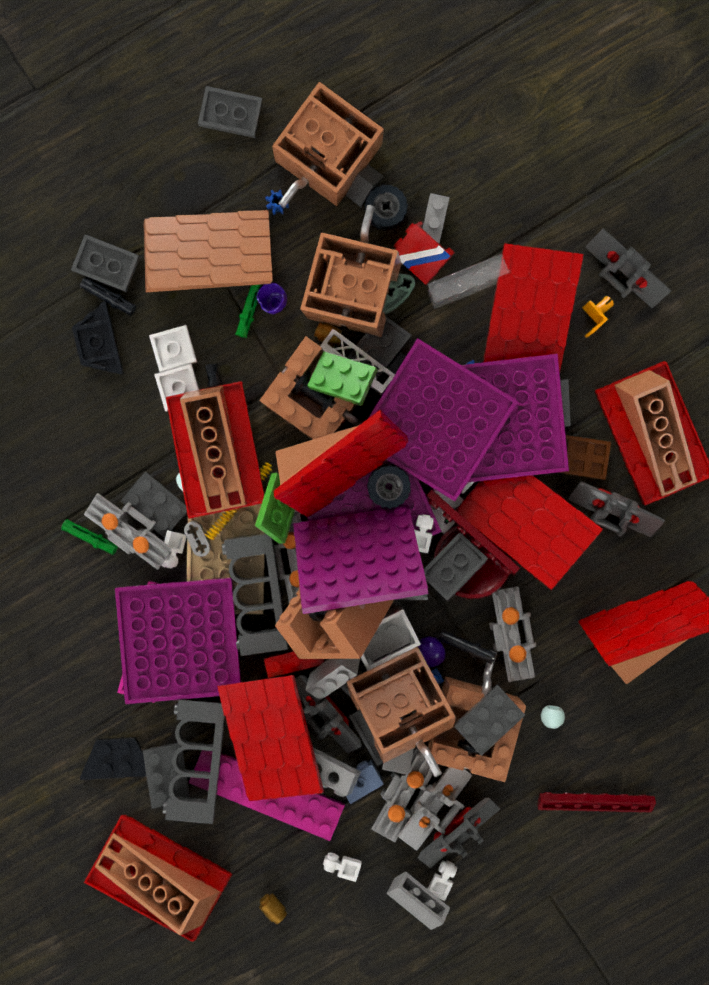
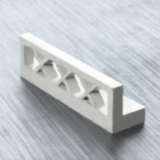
M334 329L331 330L320 345L323 351L346 358L344 349L352 348L356 351L357 359L351 360L357 362L368 360L372 363L373 367L375 365L379 368L377 372L386 373L389 378L384 385L376 380L375 375L370 387L379 395L384 392L395 376L394 373ZM335 335L341 340V347L333 348L327 343Z

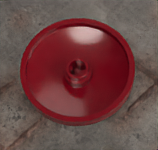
M457 526L451 528L442 536L436 547L434 558L460 532L457 530ZM468 534L465 535V537L471 542L473 538L470 537ZM481 546L479 550L486 556L487 551ZM504 553L512 561V558ZM487 557L488 561L455 595L466 599L488 597L505 584L509 575L500 568L501 563L497 560L493 562Z

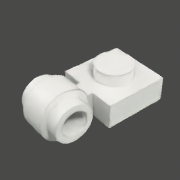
M426 514L418 515L416 526L419 527L420 531L414 529L419 552L428 553L432 533L426 531L432 529L434 518H430V515Z
M167 530L164 543L170 546L172 550L163 562V567L173 568L177 566L178 557L176 553L182 554L186 541L185 534Z
M328 853L323 862L324 870L333 873L335 870H338V877L354 882L357 880L362 864L360 860L343 856L340 862L339 856L335 853Z
M448 860L441 862L438 870L441 872V875L435 873L428 887L430 892L443 901L446 900L453 885L449 878H453L457 871L455 864Z

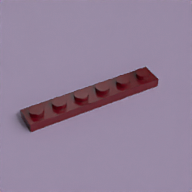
M433 490L427 494L428 503L435 510L439 508L443 511L442 516L451 523L453 520L458 525L456 527L457 530L464 536L468 534L472 537L471 542L480 549L482 546L487 551L486 556L493 562L497 560L501 563L500 568L506 574L512 573L515 575L520 570L513 561Z
M568 792L563 794L540 793L537 802L538 810L652 812L656 804L655 796H648L646 794L638 796L628 794L610 795L607 793L591 795L590 793L571 794Z

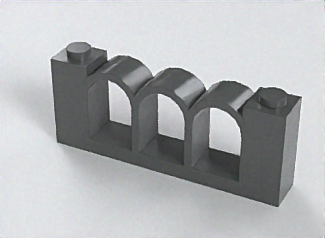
M265 533L226 538L224 544H222L223 555L227 556V560L232 559L229 564V573L231 578L238 583L233 591V601L241 609L237 618V628L240 632L239 639L236 642L238 651H241V656L288 649L287 641L277 628L250 631L242 622L243 615L250 611L274 608L277 623L280 615L284 612L273 539ZM266 554L269 575L243 578L236 573L235 562L238 559ZM270 581L273 602L251 605L245 604L240 600L238 594L242 586Z
M180 699L174 706V714L177 715L176 720H181L175 730L176 740L181 746L175 751L172 758V766L177 774L170 782V796L167 802L164 801L163 814H166L165 820L213 824L225 716L221 702ZM189 721L216 723L213 744L186 741L181 734L182 725ZM184 749L213 751L210 772L184 769L178 762L179 753ZM181 777L209 779L208 798L199 799L180 796L175 789V783Z

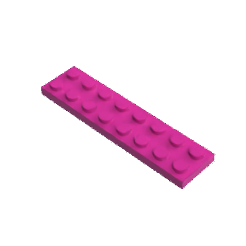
M202 750L194 770L210 772L213 751ZM221 753L217 795L328 841L331 840L345 803L323 794L249 801L246 796L237 759ZM190 778V784L208 791L209 779Z

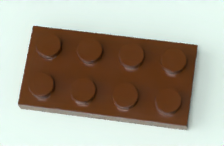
M565 435L569 471L556 473L606 480L611 442Z

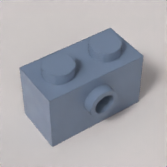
M365 760L357 765L356 769L361 771L352 794L346 796L350 804L384 785L383 778L372 760L368 762Z

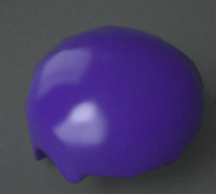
M271 282V284H264L259 289L257 301L266 313L276 314L281 312L286 306L287 294L280 285Z
M428 636L419 641L421 645L418 648L428 667L439 666L444 661L446 654L439 639Z

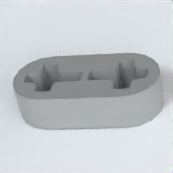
M191 521L186 524L184 533L194 554L200 557L207 555L211 550V545L208 538L204 535L206 533L202 525L197 521ZM190 525L198 527L196 531L198 538L195 537L194 533H189ZM197 540H200L202 545L205 544L207 546L204 549V553L201 550H197L199 546Z

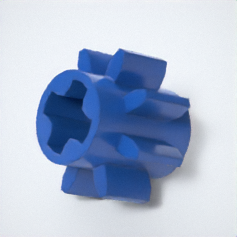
M271 190L272 195L266 197V201L270 202L266 205L267 210L272 208L273 215L276 212L284 214V207L274 203L275 200L280 201L282 199V190L275 193Z

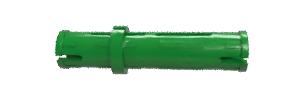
M264 284L250 286L243 312L239 315L240 321L235 333L236 336L247 338L250 325L254 322L253 315L258 303L257 294Z
M66 519L62 524L61 530L93 545L95 549L99 548L112 556L118 549V546L105 539L104 535H98L69 519Z

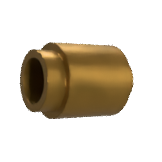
M320 322L314 336L318 338L317 340L323 342L332 329L340 334L342 330L328 323ZM333 335L327 344L334 348L335 345H340L341 340Z
M266 894L260 900L259 909L271 922L278 924L286 917L285 907L274 894Z

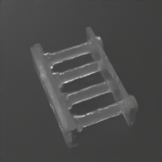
M500 254L427 284L429 288L427 292L434 309H437L496 285L498 277L509 273L503 255Z

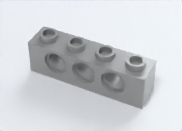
M313 748L316 762L322 767L320 777L323 787L333 789L335 794L342 797L352 794L361 771ZM333 772L339 775L338 782L333 779Z

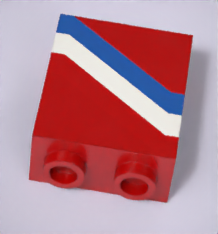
M420 221L416 224L412 223L405 231L407 235L404 239L400 238L395 243L394 248L399 253L401 263L426 285L436 276L455 252L451 248L445 250L421 228L423 223Z

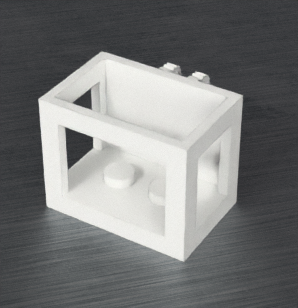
M401 604L387 611L364 651L361 659L367 671L421 645ZM387 653L389 654V655H387V656H385V657H383V658H381V659H379V660H377V661L374 662L375 659H377V658H379V657H381V656H383V655H385V654H387Z

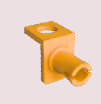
M605 296L597 305L589 301L582 307L597 324L585 335L586 338L608 320L604 313L614 305L613 300L606 304L611 299L610 297Z

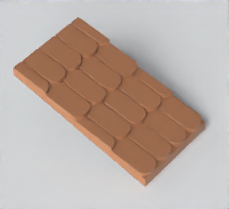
M268 210L212 213L209 215H176V217H150L144 220L146 292L271 284L273 281Z

